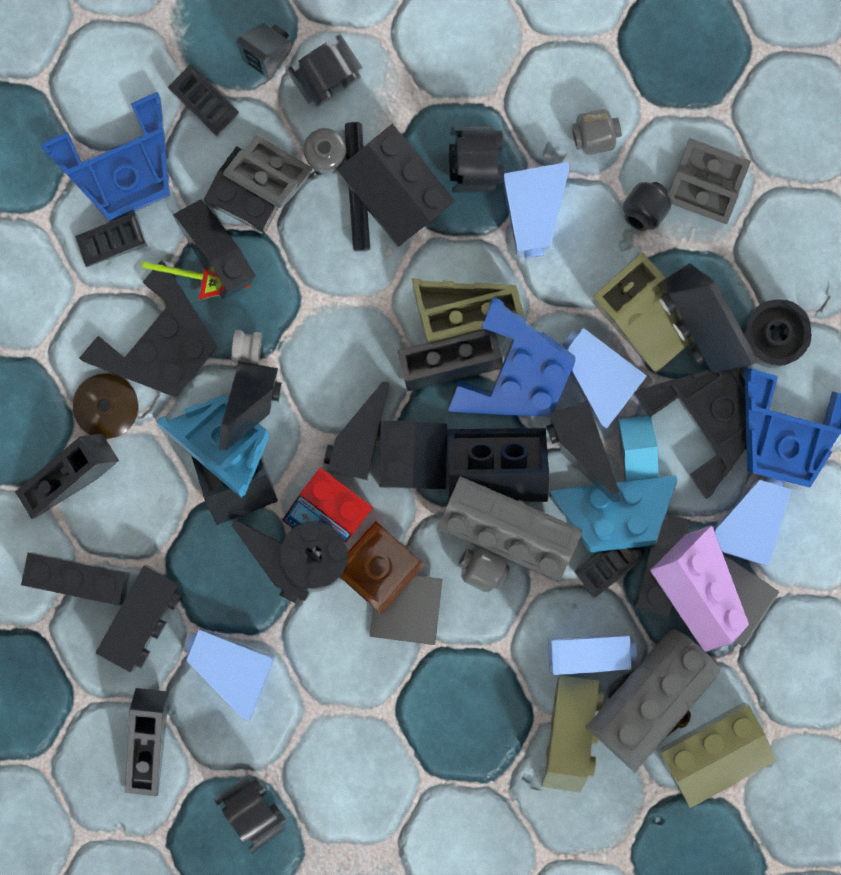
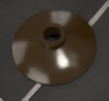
M103 373L88 378L79 386L74 395L73 414L81 429L89 435L103 434L106 439L116 438L132 427L138 415L139 403L135 390L129 382L114 374ZM103 399H107L110 403V408L105 412H101L98 408L99 402Z

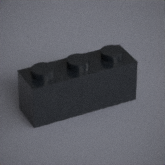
M487 329L397 350L407 391L501 369L503 364L496 333Z
M28 552L21 585L119 606L125 600L130 572Z
M144 565L100 643L96 654L129 672L134 671L136 666L142 668L151 651L146 649L152 637L155 639L160 637L167 624L166 621L162 620L168 608L171 610L176 608L183 595L182 592L178 591L181 583L149 565Z

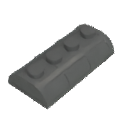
M461 476L437 527V530L460 538L476 547L485 548L515 564L547 576L556 582H559L564 574L583 529L525 505L524 501H516Z
M669 629L588 723L586 728L636 773L720 673V669L715 661L688 636L675 629Z

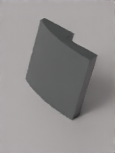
M256 135L245 151L242 149L225 169L223 175L281 208L311 175L312 167Z
M689 137L668 193L671 203L727 225L751 160Z
M724 556L749 623L747 628L735 640L736 643L745 647L780 592Z
M415 576L382 614L373 608L370 637L435 645L443 579Z

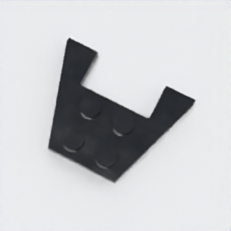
M162 260L158 263L159 265L167 266ZM152 270L142 283L168 304L165 310L125 357L101 337L97 336L79 359L87 364L176 398L218 347L172 273Z
M737 368L713 373L710 370H705L642 388L633 393L649 418L676 399H679L716 453L715 457L688 474L705 499H708L715 492L717 486L727 476L741 454L747 449L745 379Z

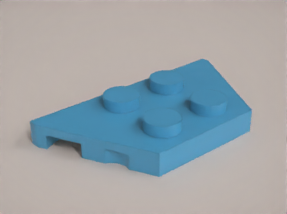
M225 395L210 399L202 405L196 404L185 408L186 414L170 420H167L166 416L156 421L162 431L241 498L245 495L270 438L263 426L258 423L226 451L219 450L221 424L229 399Z
M677 476L617 482L620 491V501L614 503L595 485L551 490V500L554 504L558 505L569 524L583 529L580 536L581 541L589 552L656 545L663 520L677 485Z

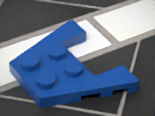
M158 92L131 103L144 132L143 136L82 163L68 132L41 144L42 149L110 222L171 196L162 104Z
M492 297L482 322V328L512 338V343L492 390L489 391L459 380L450 400L448 410L464 413L550 417V413L554 412L573 369L576 356L544 332L539 333L526 323L524 317L518 313L514 314L504 307V303L501 300Z
M746 368L747 471L810 488L832 454L830 449L841 434V393L832 391L823 424L769 410L778 376Z

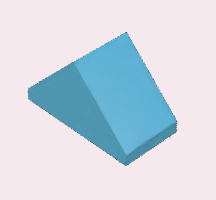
M647 415L617 419L625 482L658 478V445L651 417L649 418Z

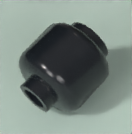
M640 182L635 185L623 203L622 208L625 214V221L639 231L654 230L659 227L672 205L667 195V189L658 182Z

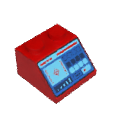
M320 467L300 492L282 521L292 529L307 521L325 523L336 529L346 544L372 511L373 507Z

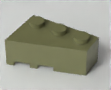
M412 278L413 291L427 343L483 330L482 322L492 297L501 300L504 303L503 306L514 314L518 313L525 318L516 285L463 284L444 280L443 282H433Z
M565 675L559 676L556 683L550 724V740L546 751V772L542 778L541 787L581 792L588 776H594L596 756H591L592 743H598V739L586 726L594 718L596 711L599 712L603 705L604 692L598 691V680Z

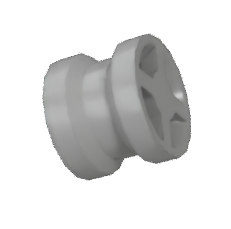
M235 330L232 345V362L239 363L241 360H248L251 364L258 365L261 354L262 333L254 332L251 335L245 334L242 330Z

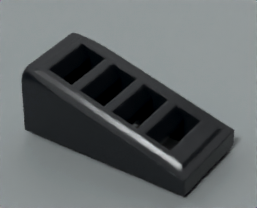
M191 64L168 86L169 91L216 136L239 114ZM194 78L197 82L183 94L181 90ZM204 88L207 92L193 104L190 100ZM214 97L217 101L203 114L200 110ZM223 106L226 111L213 123L210 118Z
M136 213L118 218L75 236L86 268L148 246ZM123 227H130L134 238L133 241L128 242ZM117 230L122 243L118 247H116L111 233ZM103 234H105L110 248L106 252H104L99 238ZM92 238L98 255L92 257L86 241Z
M638 547L627 548L633 556V559L629 562L619 549L599 551L573 572L591 596L595 598L646 558ZM611 551L623 565L619 570L607 556ZM601 559L613 573L610 577H607L597 564ZM591 567L602 580V583L599 585L594 582L587 572Z

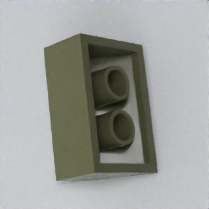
M745 702L657 749L689 808L776 761L761 725L750 705Z

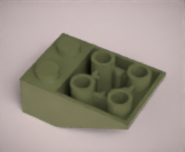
M642 252L593 295L590 301L651 370L657 373L682 351L689 342L687 339L684 341L679 336L673 325L677 322L673 313H667L659 300L662 293L657 284L666 278Z

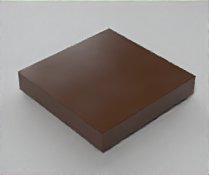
M375 521L348 552L347 564L341 579L382 614L425 564Z

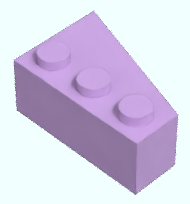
M712 525L685 534L650 570L704 652L732 644L749 625Z

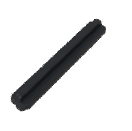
M349 122L344 125L347 160L363 148L361 122ZM349 188L353 250L356 252L369 251L368 210Z

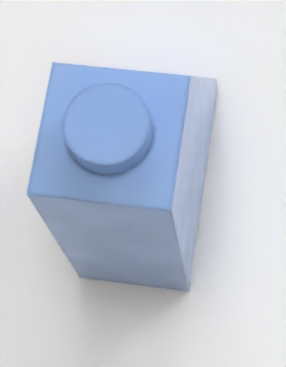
M568 162L504 173L503 187L516 255L524 254L525 259L544 256L543 250L549 249L569 172Z
M583 328L579 334L572 331L561 346L576 356L571 375L585 401H588L598 425L605 430L646 378V375Z
M767 476L764 481L755 480L715 525L713 529L722 553L769 566L792 489L783 487L785 481Z
M203 628L199 629L197 634L191 633L184 649L185 652L189 653L186 661L242 719L249 721L275 657Z
M629 635L548 638L549 671L553 675L631 670V662L637 661L636 642H630Z

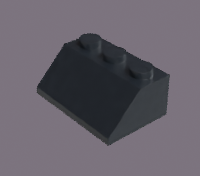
M393 123L336 170L397 247L401 246L455 202Z
M689 263L657 284L662 293L659 300L667 313H673L677 322L673 324L674 328L684 341L688 340L691 346L688 349V353L697 366L703 365L713 373L749 366L758 362L716 281Z
M546 428L447 429L449 500L461 476L516 501L548 502L549 463Z

